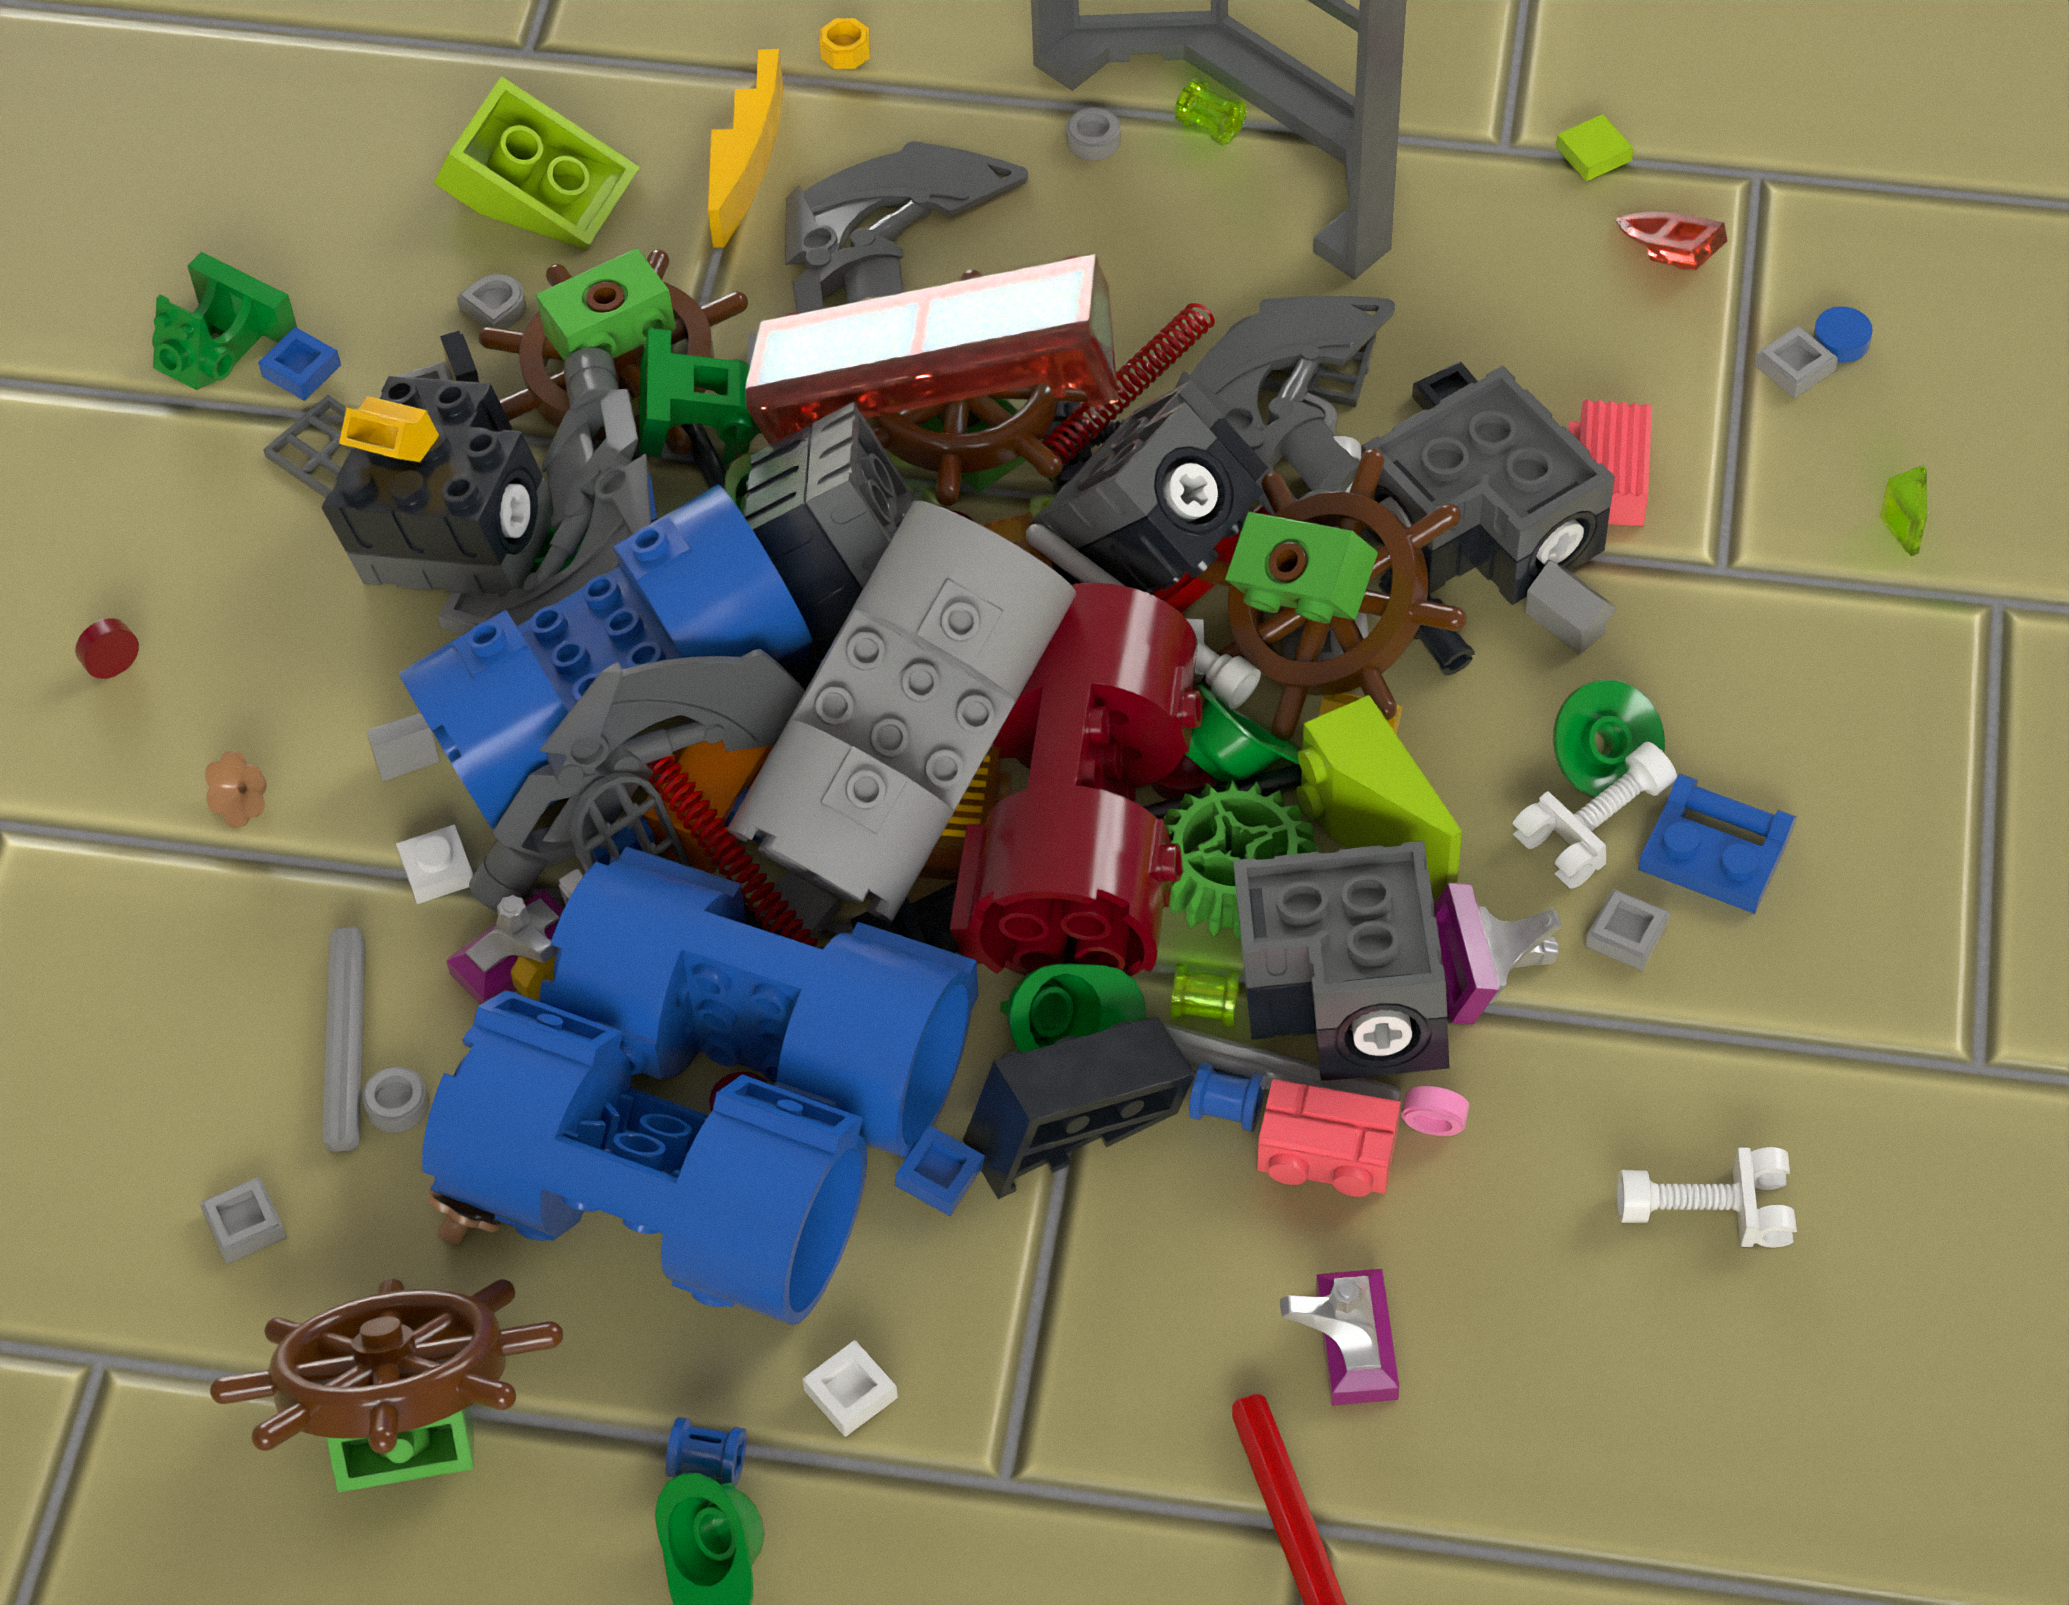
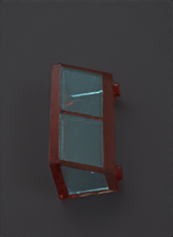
M1095 254L1083 257L1070 256L1058 262L805 313L792 312L781 318L761 321L746 384V408L770 446L808 425L812 427L814 422L852 402L856 404L863 417L868 418L1048 383L1054 398L1066 396L1065 387H1069L1086 393L1090 408L1117 403L1118 390L1109 285Z

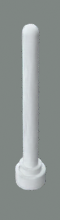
M1033 524L1027 529L1025 537L1028 544L1079 582L1125 586L1044 525ZM1197 639L1198 651L1195 668L1206 675L1205 682L1211 687V692L1228 708H1238L1248 699L1257 686L1261 675L1260 670L1241 656L1234 658L1228 654L1219 656Z

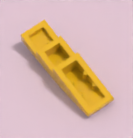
M779 49L758 50L756 89H735L733 129H711L708 216L713 248L725 247L749 210L769 165L779 129L784 88Z

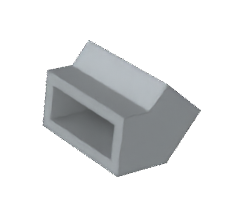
M1549 560L1527 591L1525 613L1580 655L1605 635L1606 623L1617 607L1564 566Z

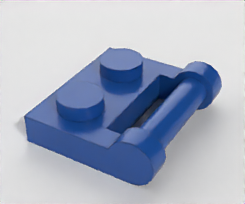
M1679 773L1671 789L1668 801L1640 856L1638 870L1755 914L1789 842L1797 816L1778 810L1774 815L1698 787L1697 779ZM1691 809L1764 836L1766 839L1763 846H1759L1684 817L1687 810Z

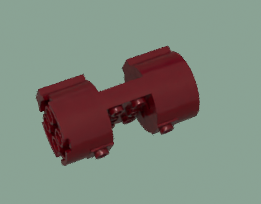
M1073 584L1071 586L1075 589L1077 595L993 742L998 759L1016 758L1021 764L1030 769L1027 789L1013 793L998 802L988 813L985 824H967L950 931L961 956L974 959L977 964H984L996 974L1003 971L1005 967L1025 976L1039 967L1051 964L1105 965L1121 969L1130 977L1144 969L1151 972L1156 964L1163 909L1164 907H1169L1172 882H1180L1182 877L1183 861L1180 845L1171 843L1163 819H1157L1148 810L1136 803L1135 788L1152 784L1170 774L1180 763L1183 754L1189 753L1192 728H1200L1201 695L1199 691H1192L1198 651L1195 632L1187 619L1178 610L1149 593L1115 584Z

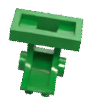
M200 252L187 265L199 303L194 312L191 313L171 303L169 298L161 294L156 298V316L153 321L155 331L152 337V345L154 347L153 368L195 390L225 379L231 373L234 365L262 336L279 343L294 327H297L289 295ZM213 333H216L220 335V337L212 339L211 335Z
M648 328L639 366L638 455L646 454L647 456L661 457L668 430L682 424H701L716 429L719 439L724 442L721 455L723 465H728L739 453L746 454L749 451L750 442L758 434H762L768 429L774 416L775 407L771 401V376L751 367L743 360H726L671 353V330ZM694 387L711 390L716 394L694 392Z

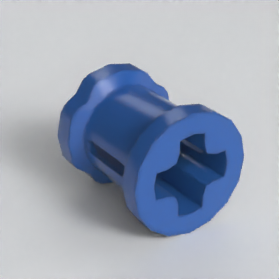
M1201 1062L1191 1092L1189 1117L1201 1120L1204 1115L1240 1122L1243 1130L1253 1132L1262 1108L1266 1084L1265 1075L1254 1074L1251 1079L1214 1071L1212 1064Z
M677 1417L673 1424L667 1447V1477L675 1478L683 1473H700L706 1477L721 1479L722 1484L732 1483L737 1486L744 1465L747 1445L746 1429L734 1427L730 1432L692 1426L690 1419Z

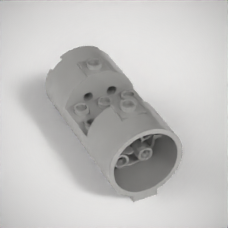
M913 501L729 824L727 831L744 842L747 839L752 840L754 835L762 839L758 847L759 853L774 861L775 864L847 903L849 901L853 904L857 902L862 904L865 898L871 900L866 911L875 917L892 923L1077 595L1075 589L1045 563L993 531L940 506L924 501Z

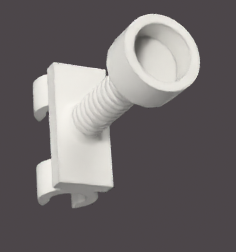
M1644 742L1630 753L1625 759L1628 769L1627 773L1601 792L1599 796L1592 799L1590 803H1587L1585 807L1577 811L1576 814H1572L1547 791L1539 798L1540 801L1538 803L1529 805L1515 818L1512 824L1518 830L1513 835L1528 849H1532L1544 842L1552 831L1555 830L1571 845L1556 859L1554 864L1560 870L1555 875L1570 889L1580 886L1593 874L1595 869L1598 871L1606 865V845L1592 831L1611 817L1613 813L1620 810L1622 806H1625L1627 802L1635 798L1636 795L1640 794L1641 791L1645 790L1647 793L1655 796L1675 782L1677 774L1673 764L1656 745Z
M1775 1147L1760 1148L1751 1151L1750 1148H1738L1732 1166L1734 1184L1731 1186L1730 1184H1725V1186L1723 1184L1718 1186L1717 1184H1712V1186L1710 1184L1705 1186L1704 1184H1699V1186L1697 1184H1692V1186L1691 1184H1686L1685 1186L1684 1184H1679V1186L1677 1184L1672 1186L1671 1184H1666V1186L1660 1184L1658 1186L1657 1183H1653L1649 1179V1174L1646 1170H1620L1617 1178V1212L1619 1222L1647 1223L1650 1213L1658 1210V1207L1660 1210H1664L1665 1207L1667 1210H1671V1208L1677 1210L1678 1207L1680 1210H1684V1208L1690 1210L1691 1207L1693 1210L1698 1208L1699 1210H1704V1208L1706 1210L1711 1208L1712 1210H1717V1208L1723 1210L1725 1208V1210L1732 1209L1737 1211L1740 1247H1753L1754 1243L1771 1248L1790 1245L1794 1243L1792 1232H1797L1795 1210L1785 1205H1770L1757 1209L1755 1188L1773 1190L1787 1185L1786 1174H1790L1788 1152Z

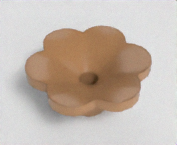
M230 751L224 753L220 761L211 762L207 766L205 779L210 788L207 792L206 800L212 812L223 814L226 823L233 828L245 826L250 818L262 814L265 807V800L262 794L266 791L267 783L256 765L248 764L240 752Z
M430 1189L428 1191L430 1196L428 1203L446 1214L437 1234L445 1242L456 1246L461 1245L469 1227L480 1228L489 1232L498 1231L501 1222L495 1220V1214L441 1195Z

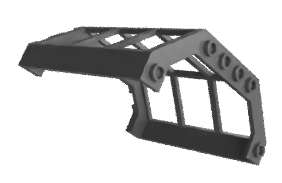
M1031 0L1033 62L1035 67L1073 91L1109 62H1130L1129 54L1163 53V60L1187 61L1345 165L1349 198L1348 209L1314 236L1313 252L1355 280L1391 250L1407 0H1360L1359 10L1344 0H1308L1358 32L1355 97L1228 16V0H1211V11L1079 15V0Z

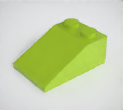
M501 76L448 153L433 184L479 214L587 250L640 167Z
M1370 695L1305 722L1303 728V750L1298 752V760L1302 769L1301 786L1297 787V797L1305 815L1312 821L1318 819L1329 838L1347 849L1383 845V847L1402 846V843L1424 841L1427 871H1429L1433 899L1437 900L1448 883L1457 884L1462 830Z

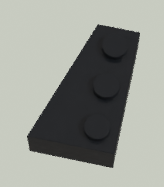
M1158 1016L1134 1023L1122 1021L1107 1030L1079 1038L1077 1036H1067L1058 1040L1053 1045L1027 1052L1012 1051L993 1061L963 1142L965 1145L985 1155L981 1172L996 1197L1001 1199L1016 1191V1185L1013 1182L1015 1178L1045 1164L1048 1165L1053 1174L1070 1165L1068 1153L1101 1138L1107 1148L1178 1114L1195 1073Z

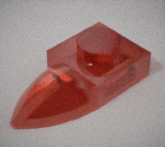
M1641 212L1618 216L1615 219L1625 235L1642 246L1648 247L1650 261L1673 265L1683 270H1697L1728 242L1724 222L1673 212Z

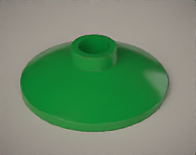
M1605 679L1582 685L1565 699L1557 713L1553 729V746L1556 760L1567 780L1578 791L1594 799L1596 796H1599L1601 792L1627 773L1626 757L1644 742L1656 745L1665 753L1664 729L1657 710L1640 690L1628 683ZM1595 733L1600 734L1604 740V750L1602 753L1596 748Z

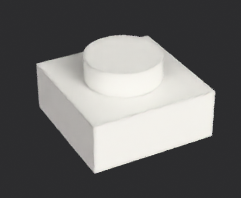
M455 824L396 843L417 904L470 887L469 882L473 877V873Z
M856 1340L802 1378L806 1394L844 1437L848 1436L898 1398L896 1385Z

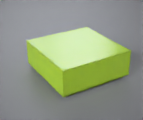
M1604 114L1557 134L1556 148L1586 182L1632 161L1633 146Z

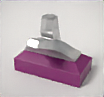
M1448 883L1434 903V917H1436L1441 949V964H1443L1446 981L1447 1010L1451 1023L1474 1024L1488 1004L1493 1003L1504 989L1508 973L1513 968L1547 965L1556 962L1559 954L1558 942H1556L1554 937L1550 936L1561 929V923L1558 913L1553 908L1526 919L1503 922L1493 917L1486 907H1479L1471 884Z
M545 889L525 903L522 898L514 895L502 898L497 906L498 919L496 924L446 959L449 974L480 1005L505 990L514 993L517 989L513 985L511 969L519 956L545 963L557 954L558 948L550 945V940L553 938L564 908Z
M1382 1269L1316 1274L1317 1297L1287 1295L1280 1299L1282 1318L1304 1324L1322 1332L1332 1406L1398 1400L1399 1381Z

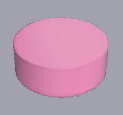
M1434 1086L1413 1087L1405 1094L1401 1116L1408 1126L1419 1132L1436 1136H1452L1465 1129L1469 1102L1460 1094L1448 1089Z

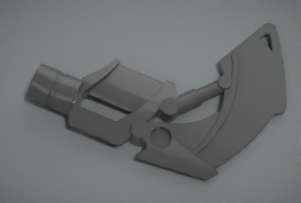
M912 141L908 142L899 152L851 166L823 179L803 192L798 185L786 198L785 265L802 263L807 268L793 282L799 332L815 341L819 368L862 370L867 354V342L881 331L862 314L860 306L864 298L868 296L878 297L898 316H902L912 308L911 303L905 302L899 259L904 257L903 249L891 242L902 234L904 228L916 219L927 218L931 210H937L952 217L1019 187L1028 181L1027 169L1000 159L965 150ZM995 173L1006 175L1007 177L1000 179ZM900 206L891 215L886 214L869 228H860L853 231L866 216L879 207ZM851 234V247L843 249L849 235ZM845 286L849 315H837L825 319L823 298ZM833 392L836 394H850L846 392Z
M1298 296L1264 299L1260 303L1259 312L1239 324L1214 345L1198 363L1191 375L1183 370L1175 387L1177 388L1191 380L1221 413L1222 416L1219 419L1225 418L1265 463L1268 469L1256 481L1261 488L1262 478L1269 472H1275L1273 470L1274 466L1284 455L1312 490V492L1304 495L1302 498L1325 492H1345L1354 480L1359 462H1356L1349 452L1333 438L1335 435L1323 422V419L1326 417L1319 408L1302 402L1308 392L1307 386L1312 376L1318 371L1319 363L1327 362L1344 366L1393 316L1395 303L1387 298L1358 296ZM1364 311H1376V313L1372 316ZM1295 366L1290 377L1284 381L1277 397L1269 403L1267 426H1265L1257 406V398L1263 381L1270 371ZM1263 492L1258 500L1267 512L1273 516L1275 513ZM1362 530L1360 537L1367 542V535Z
M592 347L579 349L565 360L563 366L570 410L566 412L541 468L542 473L547 471L554 510L550 519L551 527L558 529L549 543L551 547L535 573H531L525 579L524 589L513 588L486 620L506 610L516 627L526 622L540 609L553 606L582 589L591 579L605 575L619 567L620 564L612 550V546L651 524L646 454L633 462L631 461L638 437L628 389H619L613 358L602 349ZM605 426L607 438L594 452L592 438L600 427ZM584 538L583 543L570 566L561 571L567 559L569 557H573L575 551L577 550L582 539Z
M760 649L753 650L742 657H687L642 664L623 670L619 662L606 668L597 676L538 751L548 753L547 760L549 764L528 776L493 830L492 834L497 839L469 882L470 890L474 897L486 907L498 912L497 906L504 897L514 895L524 900L547 864L553 865L576 855L570 833L573 810L581 795L596 780L612 773L630 772L648 781L654 773L648 763L671 756L673 751L705 740L708 743H717L722 740L727 752L775 745L805 692L804 688L779 663ZM684 715L696 720L667 731L663 728L630 740L628 739L646 727L667 718ZM634 782L623 783L631 799L639 784ZM614 786L604 790L595 799L604 822H609L610 825L613 824L624 809ZM569 798L551 827L531 832L550 801ZM587 811L584 817L582 828L584 843L599 834L589 811Z

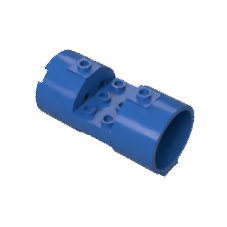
M719 484L612 546L620 566L605 575L591 579L577 592L553 606L540 609L531 619L517 627L508 612L503 610L398 673L429 728L433 731L451 761L458 776L493 830L528 776L549 764L547 760L548 753L538 751L597 676L611 665L619 662L623 670L642 664L687 657H742L753 650L760 649L782 667H785L810 652L812 637L790 592L750 525L727 492ZM559 800L550 801L547 807L551 806Z
M627 846L619 858L611 856L609 865L596 862L589 868L571 894L555 929L550 944L559 947L554 962L555 978L554 981L546 979L541 982L540 1002L622 1031L619 1049L627 1054V1059L631 1066L630 1075L643 1073L658 1079H662L663 1076L673 1078L682 1073L700 1051L719 1065L734 1067L739 1064L760 1071L765 1077L774 1082L776 1087L863 1117L859 1135L864 1138L866 1145L903 1158H907L928 1125L934 1127L953 1085L968 1034L971 1011L979 996L976 960L857 922L852 934H838L823 950L744 924L746 915L740 883Z
M508 990L501 992L477 1007L474 1024L462 1039L464 1046L471 1049L461 1060L453 1076L446 1073L443 1074L429 1113L423 1141L422 1170L424 1173L435 1177V1181L430 1188L431 1191L495 1214V1220L514 1226L521 1236L537 1241H554L580 1222L581 1216L585 1211L593 1212L600 1210L622 1218L623 1224L633 1231L644 1234L663 1233L661 1264L665 1276L672 1280V1286L691 1292L693 1298L702 1304L713 1307L728 1306L731 1308L736 1304L790 1325L800 1323L810 1314L824 1294L842 1258L860 1206L867 1170V1146L864 1138L859 1135L863 1117L745 1075L739 1076L717 1092L713 1110L709 1115L632 1088L630 1062L627 1059V1054L619 1049L622 1031Z

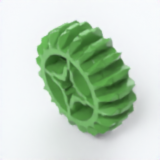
M1232 779L1226 787V791L1219 793L1207 783L1202 791V799L1185 793L1181 801V810L1168 808L1167 814L1164 817V823L1171 843L1180 845L1183 861L1180 882H1172L1169 902L1171 913L1185 912V920L1188 922L1190 929L1203 921L1208 922V930L1213 938L1222 927L1232 928L1233 933L1239 940L1241 936L1233 860L1252 858L1264 860L1274 859V856L1319 852V848L1316 847L1317 843L1314 842L1315 832L1311 822L1302 821L1303 814L1300 811L1299 804L1284 807V798L1280 790L1268 797L1262 796V790L1257 782L1248 792L1238 791ZM1213 837L1211 840H1209V841H1207V842H1205V843H1203V844H1200V843H1202L1203 841H1205V840H1207V839ZM1198 846V851L1192 852Z

